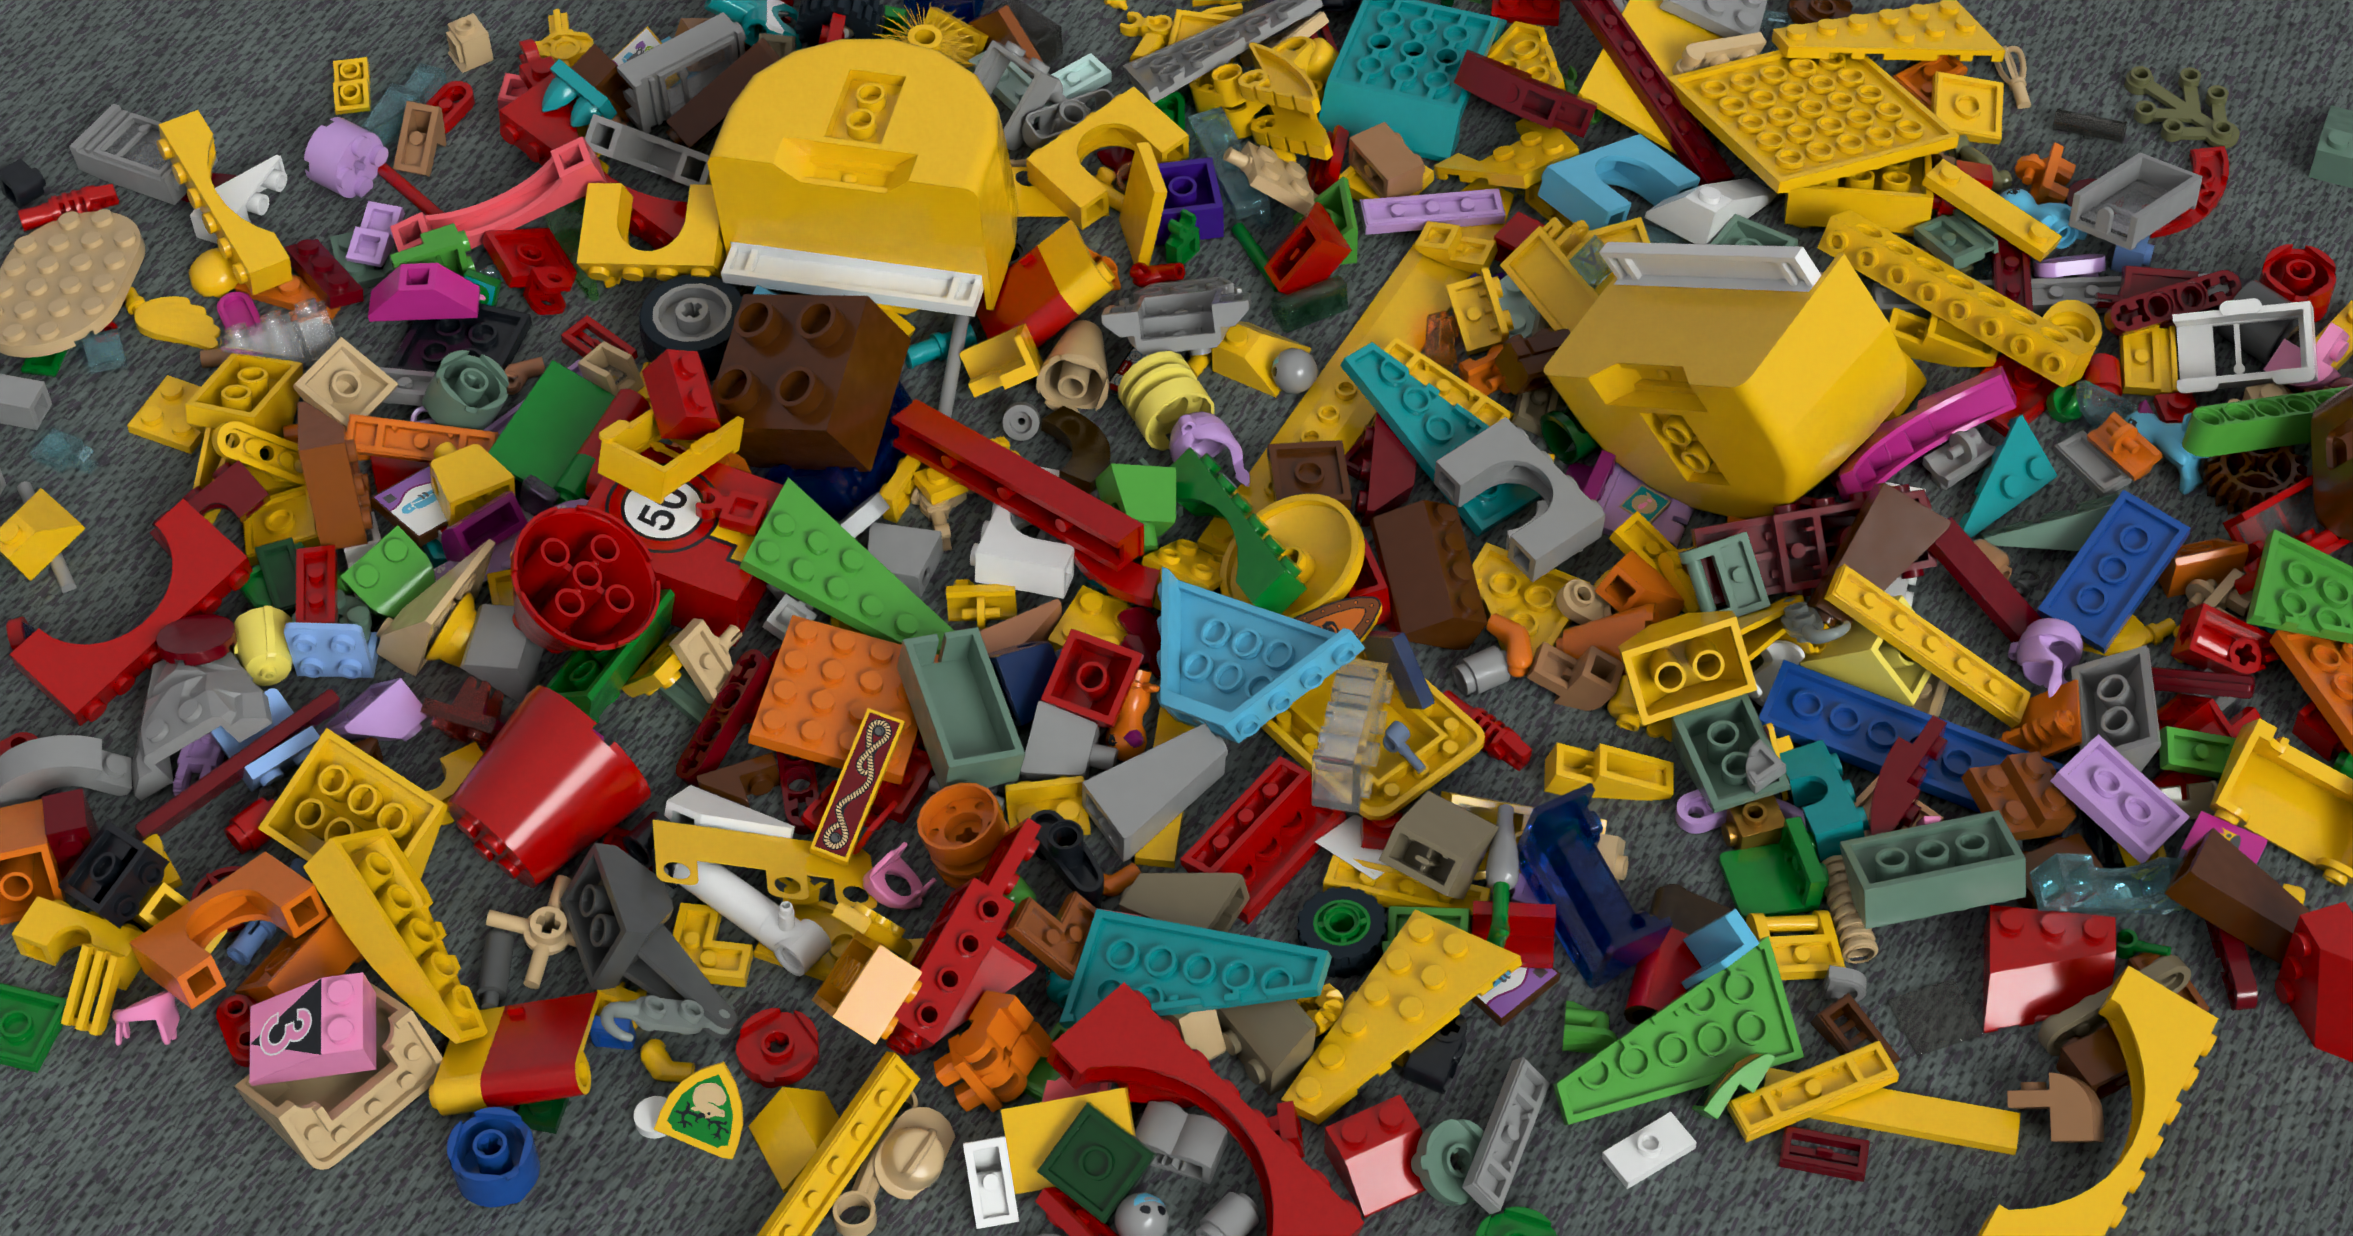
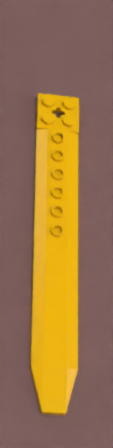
M1479 178L1461 190L1473 191L1499 188L1506 214L1505 223L1461 227L1462 235L1494 240V236L1506 224L1517 188L1488 185L1487 178ZM1415 241L1270 444L1342 440L1344 454H1346L1361 438L1365 425L1369 426L1377 411L1340 366L1343 359L1371 342L1383 349L1394 336L1421 352L1452 308L1446 291V285L1466 280L1474 273L1444 265L1421 254L1415 249ZM1267 448L1249 472L1250 486L1246 487L1240 484L1238 489L1233 492L1234 494L1239 493L1253 507V510L1249 513L1250 515L1256 514L1274 503ZM1214 517L1197 540V544L1202 550L1224 556L1228 545L1234 537V532L1227 520Z

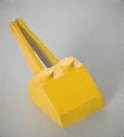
M234 350L185 403L187 424L204 434L193 489L197 486L203 489L214 480L211 477L212 474L226 462H230L231 465L235 463L219 456L213 448L212 436L220 424L238 421L284 438L283 426L293 424L297 402L300 399V395L293 386L303 376V363ZM228 434L225 440L226 444L229 447H233L235 439L233 435ZM214 509L208 512L204 518L213 525L221 509Z

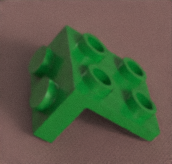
M1801 816L1785 819L1778 844L1723 852L1718 861L1735 908L1745 919L1749 913H1763L1765 917L1819 910L1824 888L1829 885L1827 868L1825 864L1819 863L1814 836L1812 832L1806 831Z

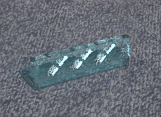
M1222 106L1189 116V126L1205 158H1213L1218 184L1236 219L1239 220L1254 215L1261 230L1270 228L1271 215L1268 196L1251 187L1245 173L1237 166L1223 159L1224 153L1229 147H1233V149L1241 152L1243 147Z

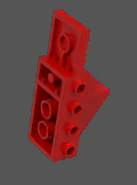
M1026 818L1004 833L978 879L974 877L951 892L910 964L922 971L918 979L922 982V985L914 999L909 1004L903 1002L895 1014L899 1020L892 1033L886 1039V1046L895 1053L902 1056H908L909 1053L916 1055L935 1045L936 1042L969 1019L986 990L1006 993L1035 971L1037 967L1035 963L996 939L1001 940L1006 935V930L1012 920V917L1009 915L1015 906L1014 902L1003 895L1008 896L1020 878V875L1015 873L1022 860L1027 862L1032 857L1040 843L1035 837L1042 826L1030 818Z

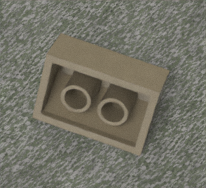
M1295 999L1216 1009L1226 1051L1230 1055H1236L1244 1064L1250 1080L1256 1085L1260 1084L1269 1096L1294 1082L1313 1055L1317 1025Z

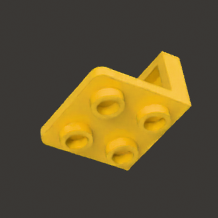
M1178 539L1159 548L1157 551L1143 556L1141 563L1143 566L1160 570V582H1162V567L1169 569L1178 580L1210 591L1219 588L1223 581V578L1220 577V568L1224 556L1205 552L1199 549L1197 543L1187 539ZM1157 589L1153 607L1161 611V602Z

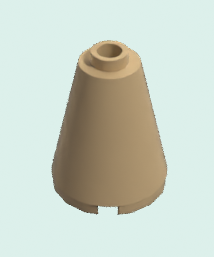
M1087 320L1073 322L1040 368L1036 389L1038 394L1040 392L1045 398V404L1054 411L1062 406L1078 413L1080 412L1077 408H1096L1095 411H1097L1108 398L1110 382L1101 329L1093 322Z

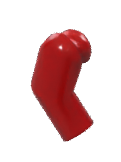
M1138 262L1131 267L1129 274L1133 278L1132 281L1135 285L1144 288L1153 283L1183 280L1185 267L1180 262L1149 266L1143 262Z

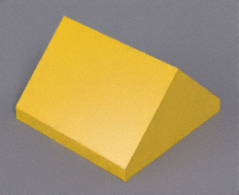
M782 1087L748 1126L783 1193L791 1188L839 1119L824 1091Z

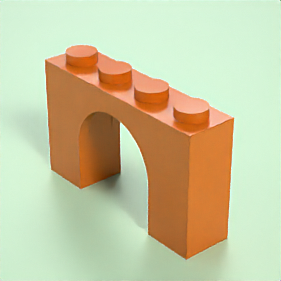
M265 851L139 935L129 944L144 973L189 1008L194 1009L227 986L212 955L205 950L206 946L217 935L240 923L262 920L275 924L296 939L329 915L315 885Z

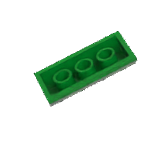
M671 589L660 590V601L656 615L648 628L638 638L615 649L574 651L546 687L565 697L598 724L599 716L608 705L619 697L621 688L640 669V664L649 652L660 645L661 637L671 625L675 599L674 592Z

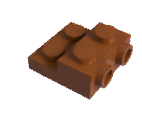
M2039 751L2007 755L2000 765L1969 768L1961 777L1981 813L1999 810L2016 841L2061 835L2077 816L2075 814V803L2050 782L2056 775V769L2052 763L2043 760Z

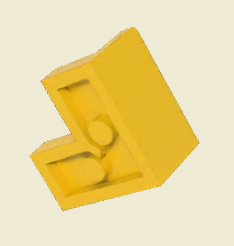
M1026 323L960 352L961 360L970 377L968 385L974 398L1000 386H1003L1006 390L1039 375L1043 360Z

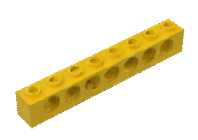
M1850 209L1830 217L1817 247L1834 258L1838 253H1844L1853 268L2063 388L2082 378L2096 349L2093 345Z

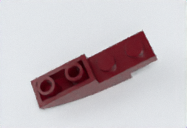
M1468 49L1454 79V83L1502 109L1549 129L1553 126L1584 138L1597 108L1596 102L1532 78L1530 73Z
M1933 715L1913 744L1898 736L1885 759L1875 786L1868 818L1869 829L1867 830V836L1901 830L1904 826L1911 828L1921 811V807L1917 805L1921 791L1919 787L1928 771L1924 767L1930 759L1937 761L1948 743V740L1943 738L1947 722Z

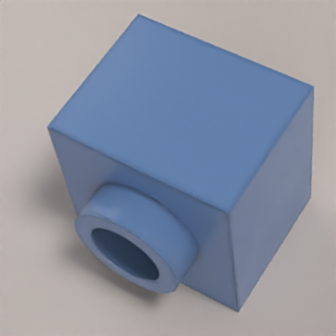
M2150 235L2140 240L2133 250L2116 245L2110 270L2122 272L2123 266H2149L2155 246L2148 244Z

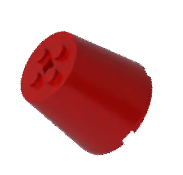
M537 685L528 692L446 804L456 825L474 843L472 845L473 849L487 862L494 861L498 864L502 871L510 878L517 879L530 888H535L644 805L651 797L647 781L624 750L615 741L608 746L592 730L597 724L594 720L562 695L540 685Z

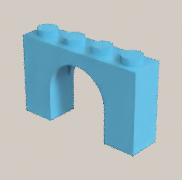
M1638 134L1548 165L1542 174V183L1537 196L1573 223L1578 220H1584L1590 227V231L1626 221L1632 203L1608 185L1627 188L1655 206L1664 199L1698 187L1701 178L1643 135Z

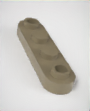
M2176 955L2159 957L2149 966L2139 970L2142 974L2176 994L2188 984L2191 978V970ZM2113 985L2095 995L2083 998L2078 1004L2059 1014L2051 1015L2043 1021L2038 1033V1041L2050 1055L2059 1056L2062 1046L2067 1041L2077 1036L2084 1038L2096 1032L2101 1025L2108 1021L2098 1012Z

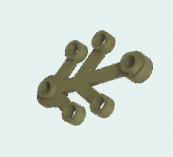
M2137 66L2127 73L2124 86L2128 92L2134 95L2148 94L2170 108H2156L2154 103L2143 100L2136 104L2133 114L2134 119L2142 124L2163 122L2160 134L2164 140L2169 142L2206 140L2212 147L2225 146L2227 149L2234 146L2240 136L2239 129L2233 123L2227 121L2225 105L2229 92L2225 87L2213 85L2208 88L2205 102L2211 107L2212 119L2201 112L2198 94L2201 73L2197 69L2188 67L2180 72L2178 85L2183 90L2184 101L2154 82L2151 71L2146 67ZM2182 122L2193 123L2197 127H2184Z

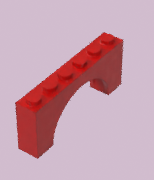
M184 499L155 523L160 539L171 551L172 574L164 598L156 610L142 624L121 637L96 644L63 642L49 636L38 628L9 654L16 668L79 726H82L87 721L93 722L105 712L107 704L117 695L127 693L135 684L136 678L146 668L151 669L154 664L162 660L156 640L160 630L184 617L213 614L220 607L222 599L232 590L237 591L242 588L253 572L248 557Z

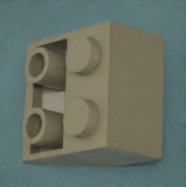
M1427 791L1396 823L1379 861L1447 897L1464 900L1499 826L1431 791Z

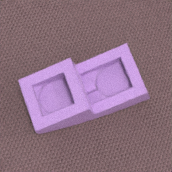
M368 201L361 226H355L346 260L382 267L395 243L390 226L403 221L405 215L403 208Z

